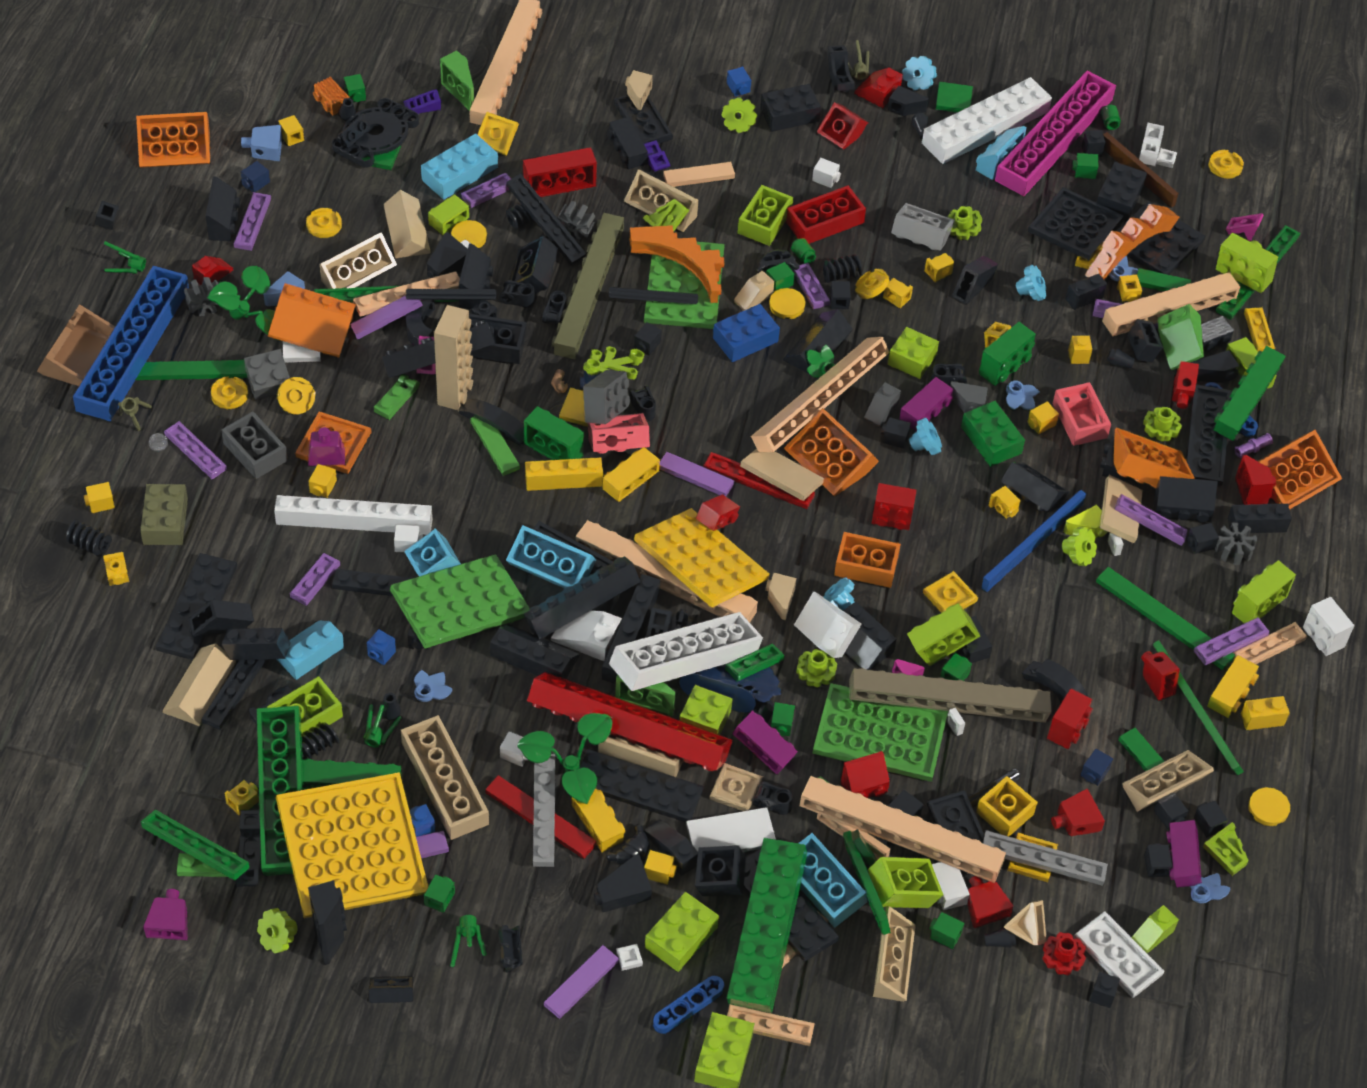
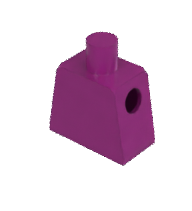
M323 427L318 432L311 433L308 466H317L318 464L345 465V447L339 432L330 431L328 428Z
M168 889L166 898L157 897L154 899L144 924L146 938L187 940V906L184 899H179L180 892L178 890Z

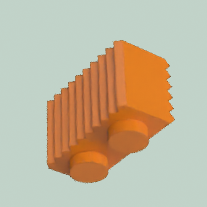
M331 77L314 84L313 96L315 100L320 101L325 111L330 112L332 116L339 113L343 100L350 98Z

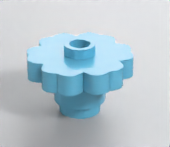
M920 56L919 58L912 57L906 62L907 68H904L902 73L903 80L908 81L907 86L913 90H926L933 85L932 79L936 78L937 73L936 67L931 65V59Z
M1030 265L1025 267L1024 278L1016 282L1018 293L1025 296L1030 295L1037 301L1045 299L1047 296L1045 291L1046 285L1044 278L1041 276V271L1037 266Z
M927 418L917 421V432L909 438L912 448L915 451L926 449L931 455L940 453L942 448L941 439L932 422H929Z
M847 577L840 579L825 592L823 598L843 611L855 602L850 594L855 584Z

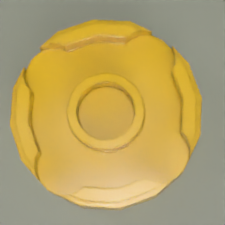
M1218 150L1209 159L1210 170L1221 178H1235L1242 172L1244 162L1235 152L1230 153L1229 150Z
M319 208L312 211L309 217L307 216L306 227L308 232L315 237L329 238L340 231L342 219L338 212L335 213L330 208Z
M466 220L457 223L453 227L451 235L460 243L467 240L477 248H480L486 243L487 232L481 223Z
M874 269L875 271L872 273L870 271L866 272L858 279L855 285L857 287L855 292L860 298L870 299L885 290L889 283V276L883 269Z
M779 289L770 297V310L774 315L785 319V317H790V319L799 317L805 308L804 296L795 289Z
M223 377L218 379L211 387L213 403L223 409H235L242 406L248 398L247 385L238 377Z
M292 377L286 379L280 385L277 399L284 411L290 414H302L312 407L315 401V391L309 381L300 377Z
M1265 787L1258 789L1252 794L1248 803V809L1257 822L1266 826H1277L1279 823L1286 821L1290 813V803L1282 792L1274 788Z

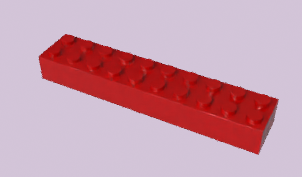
M547 672L534 678L527 699L536 708L544 709L545 707L550 709L551 713L562 716L564 714L569 716L570 720L574 722H579L584 715L590 713L607 714L612 719L610 735H621L626 737V740L629 742L646 744L645 747L648 749H659L664 751V754L667 756L683 758V761L686 763L703 765L702 768L708 771L718 770L726 763L733 741L732 739Z

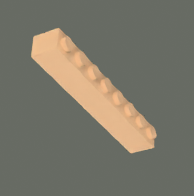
M1230 272L1219 274L1192 284L1189 283L1182 287L1172 288L1162 293H1156L1152 296L1142 297L1132 302L1110 307L1105 310L1102 322L1112 336H1117L1129 332L1137 319L1151 321L1153 324L1158 323V317L1188 304L1196 311L1225 301L1228 302L1234 298L1236 299L1240 286Z

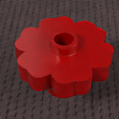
M1059 932L1056 937H1048L1044 943L1043 961L1049 969L1055 968L1057 974L1070 975L1072 970L1079 971L1081 966H1083L1086 960L1084 956L1086 948L1080 939H1073L1070 933Z

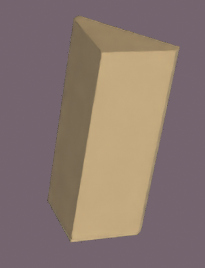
M638 169L624 202L651 215L656 212V209L665 206L671 200H678L689 209V212L676 228L682 232L697 218L698 199Z
M399 190L384 203L395 258L430 254L419 199Z
M380 232L321 263V281L328 289L354 288L397 264Z
M217 644L200 648L164 707L163 713L200 726L203 715L237 664L236 660H230L227 653Z
M609 735L604 742L598 745L599 753L674 777L677 776L683 763V758L667 756L662 750L648 749L645 747L646 744L629 742L626 740V737L621 735Z
M1187 750L1122 783L1138 812L1156 803L1157 800L1203 779L1213 772L1214 769Z
M887 906L885 913L889 921L891 933L886 935L881 933L873 997L904 1002L907 1001L915 924L890 906Z

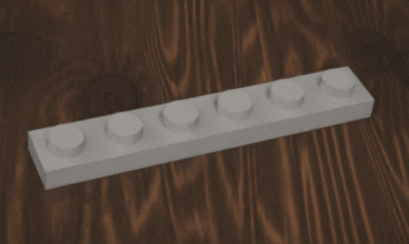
M551 754V757L543 763H534L533 867H554L555 754Z
M986 831L984 834L983 844L997 847L1001 851L1006 852L1004 859L1103 886L1108 866L1106 863Z

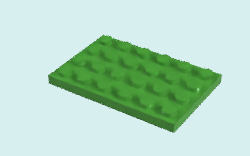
M697 242V245H700L701 251L719 250L720 257L724 256L725 244ZM652 255L648 290L698 294V303L683 304L646 301L644 323L714 329V324L717 323L720 295H718V303H710L708 292L694 273L671 259ZM722 268L721 275H719V281L717 282L718 284H721Z
M496 554L399 582L390 587L391 593L424 649L525 618L524 613L530 609Z
M830 683L813 754L847 762L883 751L888 772L932 782L948 711L850 700L849 687Z

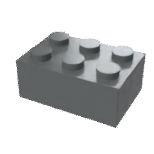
M605 370L583 386L586 423L607 424L628 408L630 397L628 396L629 379L627 378L626 371Z
M254 412L222 429L224 445L255 479L288 461L286 446Z

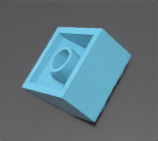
M434 529L404 551L419 577L461 565L448 541L437 529Z

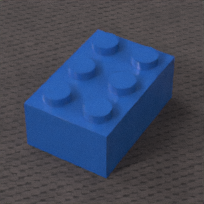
M758 304L715 323L713 339L731 362H735L777 343L780 327L763 306Z

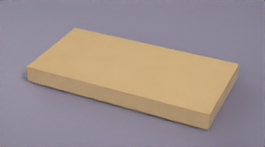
M755 449L741 461L740 465L742 468L802 501L824 482L823 477L775 451L758 452Z
M1109 475L1105 483L1100 528L1134 543L1137 540L1139 523L1116 511L1115 507L1121 494L1141 504L1143 490Z

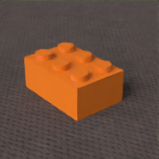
M844 532L834 576L847 577L848 579L891 588L901 544Z

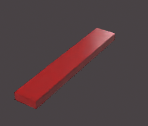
M713 452L710 453L703 466L737 483L808 509L815 496V492H813L802 501L740 466L741 463Z
M498 775L485 789L486 794L534 825V799ZM555 813L554 839L585 859L597 845V841Z

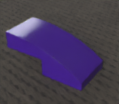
M657 140L644 144L648 151V164L654 172L670 167L664 151H661Z

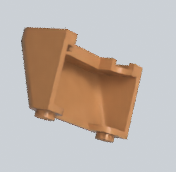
M79 304L37 372L47 377L80 386L115 329V326Z

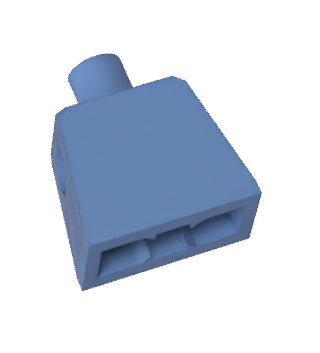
M281 125L254 127L252 129V137L241 138L242 148H251L252 157L280 161L282 145Z

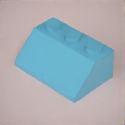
M1021 126L1009 129L1002 135H999L996 141L990 144L986 151L977 157L976 171L994 180L998 165L1024 139L1027 127Z
M319 620L289 640L291 644L286 658L276 660L297 680L343 649V634L330 621Z

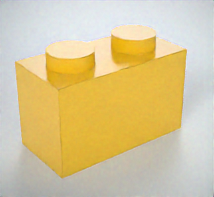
M1284 696L1245 701L1240 714L1245 729L1253 730L1284 726L1290 712Z

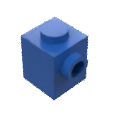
M744 67L727 71V85L734 96L750 93L751 79Z
M378 629L367 642L368 656L385 665L396 652L395 638Z
M427 805L413 807L409 812L415 836L419 837L435 833V821Z

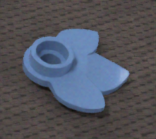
M1125 256L1109 273V276L1112 280L1118 282L1120 276L1137 275L1138 269L1129 267L1127 256Z
M1012 381L1007 385L1006 392L1008 395L1006 403L1011 409L1015 410L1019 406L1025 410L1035 408L1033 397L1039 394L1038 389L1032 385H1023L1020 381Z
M421 670L415 676L416 688L414 693L416 699L421 702H428L432 699L441 700L448 697L452 692L451 687L445 686L444 672L428 676L426 672Z
M1218 873L1205 878L1202 877V883L1190 886L1192 889L1191 898L1197 903L1220 900L1230 892V887L1221 886Z

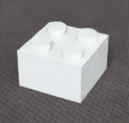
M1329 597L1311 606L1303 628L1305 633L1316 643L1317 648L1325 656H1328L1346 646L1354 624L1332 597Z

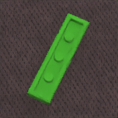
M475 417L470 418L472 426L502 476L520 470L519 463L499 430Z

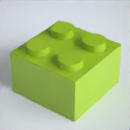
M906 327L890 350L888 365L921 379L937 355L939 341Z
M695 685L680 715L679 721L720 735L731 713L733 698Z

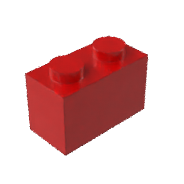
M722 494L702 503L696 519L715 531L730 523H734L738 518L740 506Z

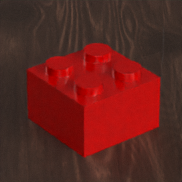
M879 483L872 524L893 527L899 530H909L916 489Z
M1070 689L1052 719L1047 739L1068 750L1072 743L1076 744L1081 735L1080 731L1082 729L1085 730L1090 720L1089 716L1093 710L1090 707L1092 699Z

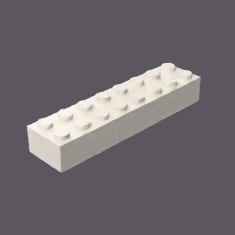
M1030 77L925 128L922 144L942 164H945L997 138L1006 130L1020 127L1048 113L1052 97Z
M741 612L618 645L614 649L609 664L630 690L634 691L733 662L757 651L763 637Z

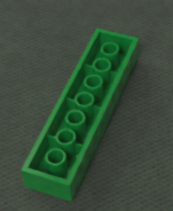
M299 706L258 708L257 735L261 869L264 876L293 874L276 796L304 790L301 713Z
M769 838L763 839L727 995L729 1005L772 1014L807 858V850L804 844Z

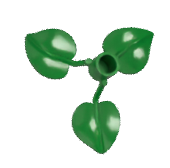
M249 266L243 270L241 275L242 281L245 286L252 288L243 300H240V295H237L236 286L229 282H221L210 291L207 299L229 310L230 316L235 320H240L243 316L248 318L249 316L259 314L255 318L256 324L268 335L275 311L267 309L264 313L262 311L249 313L250 306L247 302L254 291L264 294L270 287L269 277L261 267Z
M590 713L584 715L579 720L578 732L584 737L576 756L569 755L562 759L557 750L552 748L555 743L554 737L544 731H535L525 735L518 742L517 747L529 761L534 763L547 761L551 757V752H553L560 764L563 765L562 785L565 791L577 801L588 804L591 795L596 789L597 777L592 770L580 768V756L587 739L591 744L598 745L609 737L612 729V719L607 714Z

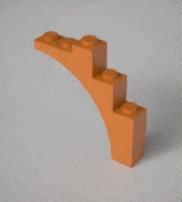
M1149 204L1140 219L1130 217L1121 232L1111 231L1101 245L1103 249L1089 267L1085 276L1090 277L1100 274L1105 280L1115 266L1130 251L1155 234L1170 232L1180 217L1168 207Z
M673 225L630 228L631 253L658 255L685 266L702 282L708 292L710 303H718V295H721V284L717 282L719 281V275H721V268H724V257H720L719 250L701 251L700 245H697L696 238H677V233L673 232Z

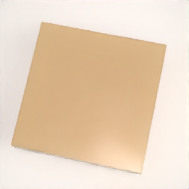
M724 763L710 794V800L741 811H749L752 805L751 800L756 795L758 784L762 781L763 776Z

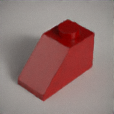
M204 256L192 265L193 277L200 285H202L204 277H209L212 283L214 280L219 281L233 271V267L221 258Z

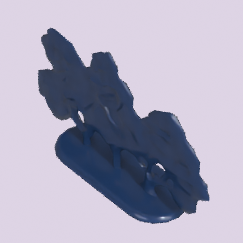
M726 664L699 671L698 674L693 673L682 676L680 679V687L687 695L690 696L694 686L697 685L733 698L731 709L744 713L754 709L756 705L755 699L760 702L770 701L772 696L781 695V689L778 687L780 681L770 667L738 682L725 670ZM745 686H753V689L749 691L744 689Z

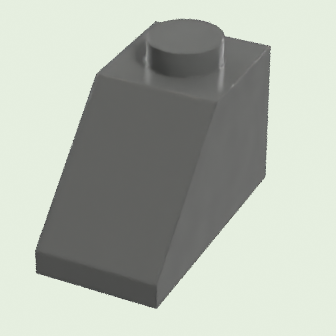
M951 381L950 387L953 388V401L964 413L985 405L987 387Z
M885 382L875 394L864 416V420L880 428L898 406L901 390Z

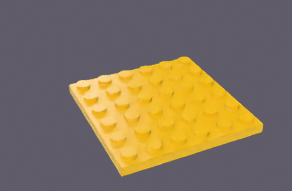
M400 772L276 796L304 918L312 917L308 887L334 880L336 888L340 887L344 910L423 895L427 891L428 883Z

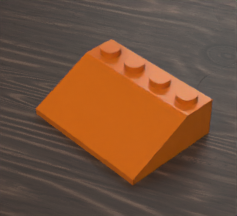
M207 112L136 116L140 168L210 164V131Z
M285 283L268 337L339 358L356 304Z
M823 408L784 447L804 468L823 477L824 482L822 485L834 497L864 477L879 462L866 447Z
M1116 427L1114 436V465L1119 475L1123 477L1129 476L1139 483H1148L1154 488H1157L1160 476L1194 479L1182 451Z
M1316 430L1300 436L1258 460V462L1269 467L1272 476H1275L1276 486L1273 487L1271 498L1277 504H1288L1289 509L1342 479Z

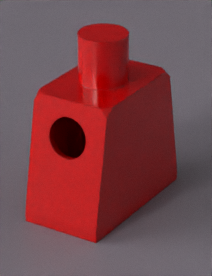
M1181 361L1174 379L1172 400L1177 402L1178 408L1185 409L1192 401L1196 388L1199 364Z
M1150 651L1145 652L1141 656L1144 662L1143 677L1158 701L1175 695L1180 670L1178 666L1164 652L1152 654Z
M1088 789L1062 801L1059 805L1058 815L1051 818L1055 829L1065 827L1070 836L1100 832L1105 822Z
M978 876L970 878L969 882L972 887L968 889L970 895L967 906L974 928L1011 917L1014 906L996 881L995 883L990 881L984 883L982 878Z

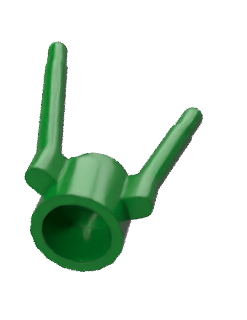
M106 241L104 242V245L119 251L120 255L129 258L128 266L131 267V269H104L105 272L137 274V271L142 272L144 270L146 258L128 252Z
M370 704L366 732L363 737L365 744L375 748L379 747L380 744L385 745L388 736L398 725L402 717L398 716L387 732L383 734V730L378 725L384 705H380L374 726L371 727L373 705Z
M473 915L462 916L459 920L460 926L456 927L457 934L450 965L452 968L455 966L461 934L467 937L468 947L472 946V937L476 934L482 955L486 956L485 946L480 933V925H477L476 917Z

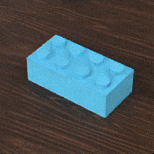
M475 133L422 164V181L444 200L498 168V153Z
M522 525L506 561L514 567L566 588L580 582L584 577H589L596 559L591 554Z
M811 833L798 843L804 844L807 850L800 890L835 928L867 903V894L816 836Z

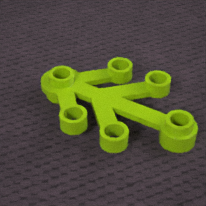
M608 346L604 353L605 360L600 362L602 352L594 349L591 351L590 359L584 363L583 368L590 375H596L609 369L626 371L627 378L636 379L638 371L635 368L621 365L628 363L635 366L639 365L643 361L644 353L641 350L632 349L629 356L613 359L617 350L614 347Z

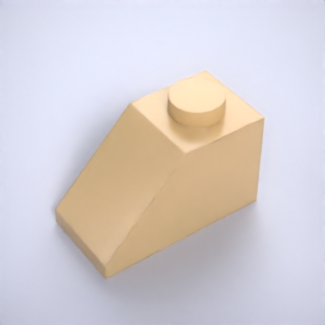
M633 70L631 76L627 77L625 86H627L628 96L636 108L641 110L652 89L653 75Z
M759 272L746 282L735 297L734 302L743 310L762 303L773 294L774 281L765 272Z
M774 573L772 580L768 579L765 591H769L768 600L782 620H786L795 591L796 578Z

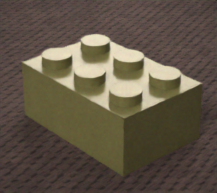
M146 484L141 523L143 545H183L188 501L185 484Z

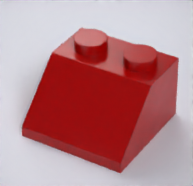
M889 67L875 71L855 90L854 94L883 108L889 102L890 96L898 85L901 86L903 74Z
M834 102L817 132L840 148L845 149L860 137L868 122L843 105Z
M1243 455L1235 477L1243 504H1268L1269 498L1272 496L1273 487L1276 486L1275 476H1272L1269 467L1248 455Z
M883 751L844 762L841 786L845 790L862 794L866 798L880 797L888 792L890 780Z

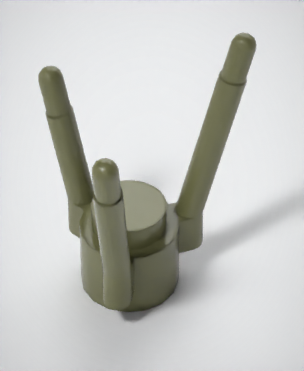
M856 40L858 63L854 65L853 69L849 62L848 66L851 77L863 80L869 76V51L866 52L864 64L862 63L859 41Z
M127 397L118 403L119 415L122 416L123 411L125 414L130 415L135 427L140 431L141 428L135 417L139 409L138 404L149 409L152 406L139 400L138 397L135 399Z

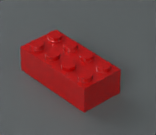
M591 147L523 160V177L540 197L596 187L597 161Z
M848 185L787 208L786 223L798 239L804 238L810 244L863 224L866 208Z

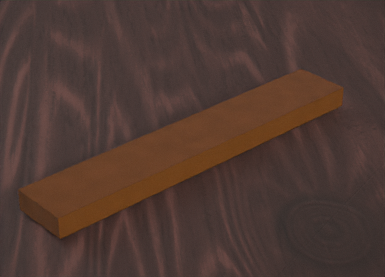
M1108 132L1103 134L1105 139L1104 151L1120 164L1147 172L1144 185L1169 207L1175 206L1179 193Z

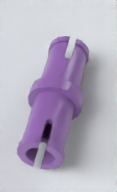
M1268 433L1256 439L1252 438L1247 443L1235 447V453L1239 458H1242L1243 455L1259 452L1261 448L1273 444V439Z

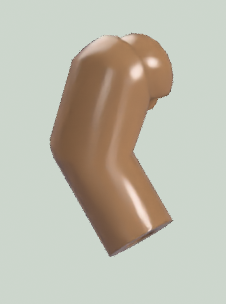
M561 369L556 370L551 381V385L558 393H564L568 388V384H564V381H562L565 372Z

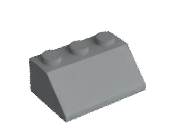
M905 203L896 214L891 233L895 234L898 238H906L912 240L915 244H923L932 250L941 251L946 244L955 220Z

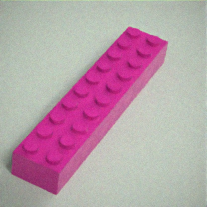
M1087 70L998 165L995 181L1025 196L1101 113V109L1113 100L1116 85Z

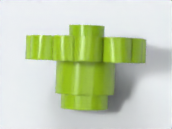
M741 97L731 99L729 104L723 107L722 117L725 118L724 125L730 131L734 129L738 133L748 131L750 126L755 124L757 114L753 111L755 109L754 104L748 99L743 101Z
M961 206L958 210H952L951 214L948 215V218L955 220L950 235H956L959 240H968L970 235L977 236L978 232L981 231L982 217L979 211H972L970 206Z
M1168 407L1155 408L1154 412H1147L1143 421L1145 425L1144 430L1150 437H1156L1159 441H1170L1171 437H1177L1181 431L1182 425L1179 423L1181 418Z
M1077 527L1073 529V535L1064 539L1062 550L1065 554L1069 555L1074 564L1087 566L1092 563V557L1096 555L1095 535L1091 529Z
M814 649L812 653L806 651L799 657L796 672L800 680H806L808 686L820 687L822 683L828 685L835 679L837 663L835 658L827 656V653L823 650Z
M278 908L263 912V918L258 920L257 932L261 935L260 943L266 950H272L273 953L288 950L289 943L294 941V935L297 933L296 922L288 916L286 911L280 912Z

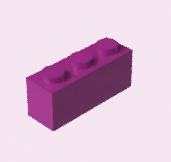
M935 377L901 408L899 420L911 423L910 428L917 432V421L923 418H927L930 421L933 416L936 417L944 406L947 407L952 402L953 388Z
M753 710L732 733L777 775L798 752L790 742L784 740L775 728L770 727L763 717L756 714Z
M1195 820L1170 823V831H1167L1168 844L1171 843L1172 849H1169L1171 862H1173V867L1170 870L1171 880H1175L1177 888L1195 886L1202 883L1198 830Z

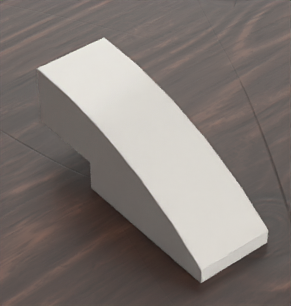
M1147 123L1139 160L1144 164L1156 165L1164 126Z

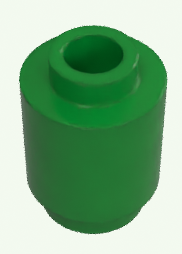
M1115 105L1103 107L1101 109V116L1104 126L1109 130L1117 129L1121 122L1117 107Z
M796 239L793 242L791 250L801 263L810 264L815 260V251L806 239Z

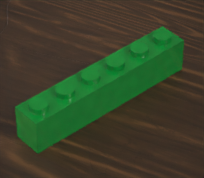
M1268 346L1265 347L1263 352L1259 350L1254 359L1256 361L1255 364L1251 363L1246 371L1248 375L1242 376L1238 383L1240 387H1235L1231 393V401L1227 400L1222 408L1224 410L1223 413L1219 412L1214 420L1216 423L1214 431L1232 441L1235 439L1282 366L1285 355Z
M304 759L303 787L306 790L399 772L402 780L401 766L395 764L381 765L371 762L364 764L352 761L334 762L332 760L314 761L312 759Z

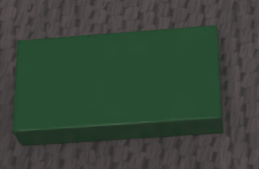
M857 829L852 832V839L870 868L877 861V858Z

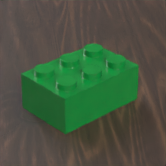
M1021 322L1016 323L983 350L979 375L994 386L1004 382L1009 374L1016 372L1021 364L1027 363L1031 359L1036 333Z
M996 401L964 413L961 428L990 467L1022 454L1025 439Z
M538 406L524 420L525 445L551 460L581 459L583 457L584 432L579 428L573 427L563 419L557 418L549 411L543 410Z

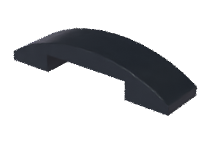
M468 399L458 411L459 414L469 419L475 417L504 432L506 439L520 446L524 442V424L495 405L477 399Z
M260 810L241 811L239 857L249 862V869L236 879V887L258 886L261 865Z

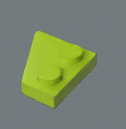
M673 199L665 206L656 209V212L653 214L645 215L643 219L651 226L673 225L674 232L689 212V209L678 200Z
M1233 822L1203 845V848L1232 876L1248 863V858L1242 849L1243 845L1240 838L1238 839L1236 835V827Z

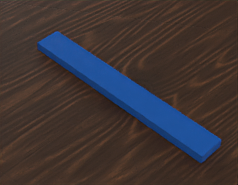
M1082 490L1078 491L983 578L981 589L988 592L1083 505L1086 493Z

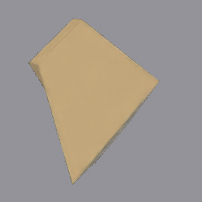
M1043 900L1029 903L1004 928L1032 945L1044 944L1047 939Z

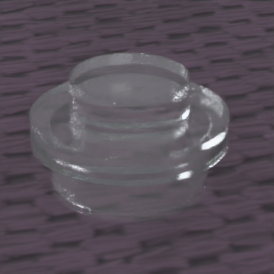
M161 433L153 434L148 442L150 449L153 451H162L168 446L167 438Z

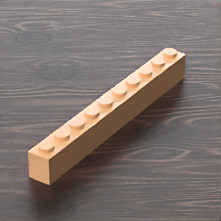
M519 0L470 108V123L481 125L486 112L497 115V109H500L502 105V98L506 97L507 87L512 83V76L517 72V64L521 63L522 53L526 52L527 42L531 40L532 31L537 27V19L541 18L542 9L540 8V1Z
M883 337L866 338L755 432L751 438L758 452H774L806 425L822 408L827 407L890 353Z
M587 520L576 535L577 542L613 562L617 558L625 556L633 562L639 578L644 574L661 579V589L719 617L741 612L750 623L757 613L758 601L741 593L711 608L639 544L618 535L614 531H609L597 523Z
M810 776L801 795L800 806L993 883H995L1004 862L1006 852L1001 851L997 847H990L977 839L962 836L959 832L950 831L938 824L929 823L918 816H911L900 809L886 806L880 801H873L862 794L853 793L841 786L827 783L821 778Z

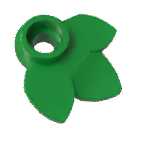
M827 345L823 346L820 353L814 350L807 351V361L810 364L807 372L812 377H822L826 373L825 368L829 371L835 366L833 363L834 354Z

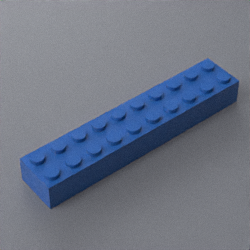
M157 266L151 268L74 394L73 400L76 412L107 421L112 420L119 408L118 403L122 402L183 301L185 297L184 289H189L187 275Z

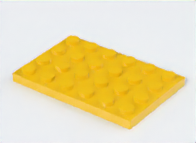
M692 508L635 534L634 541L711 608L769 578V573L722 533L718 530L713 531L696 519L698 513Z

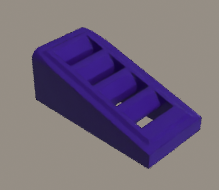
M436 89L405 100L404 106L419 114L441 110V101Z

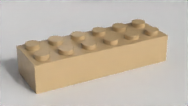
M447 305L434 332L437 401L440 406L459 411L461 405L466 402L468 390H471L473 386V380L471 379L473 357L470 355L472 350V344L470 343L472 332L469 330L471 319H469V310Z
M439 715L402 729V744L450 839H455L489 825V812Z

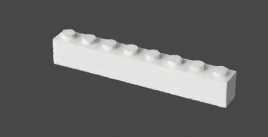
M277 495L274 510L277 525L395 532L396 525L419 526L420 534L425 535L431 532L432 506Z

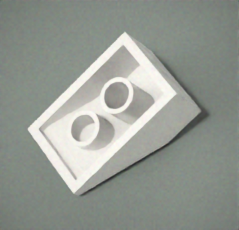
M813 592L794 625L818 648L831 657L838 658L842 657L861 623L818 593Z
M590 610L557 629L552 635L551 641L605 661L622 618L604 611Z

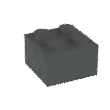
M281 349L244 358L245 371L255 400L277 395L280 385L290 378Z

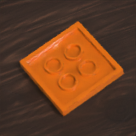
M319 411L295 452L296 458L308 461L311 433L318 432L320 428L326 427L330 431L339 432L345 447V465L323 466L349 474L371 434V428Z

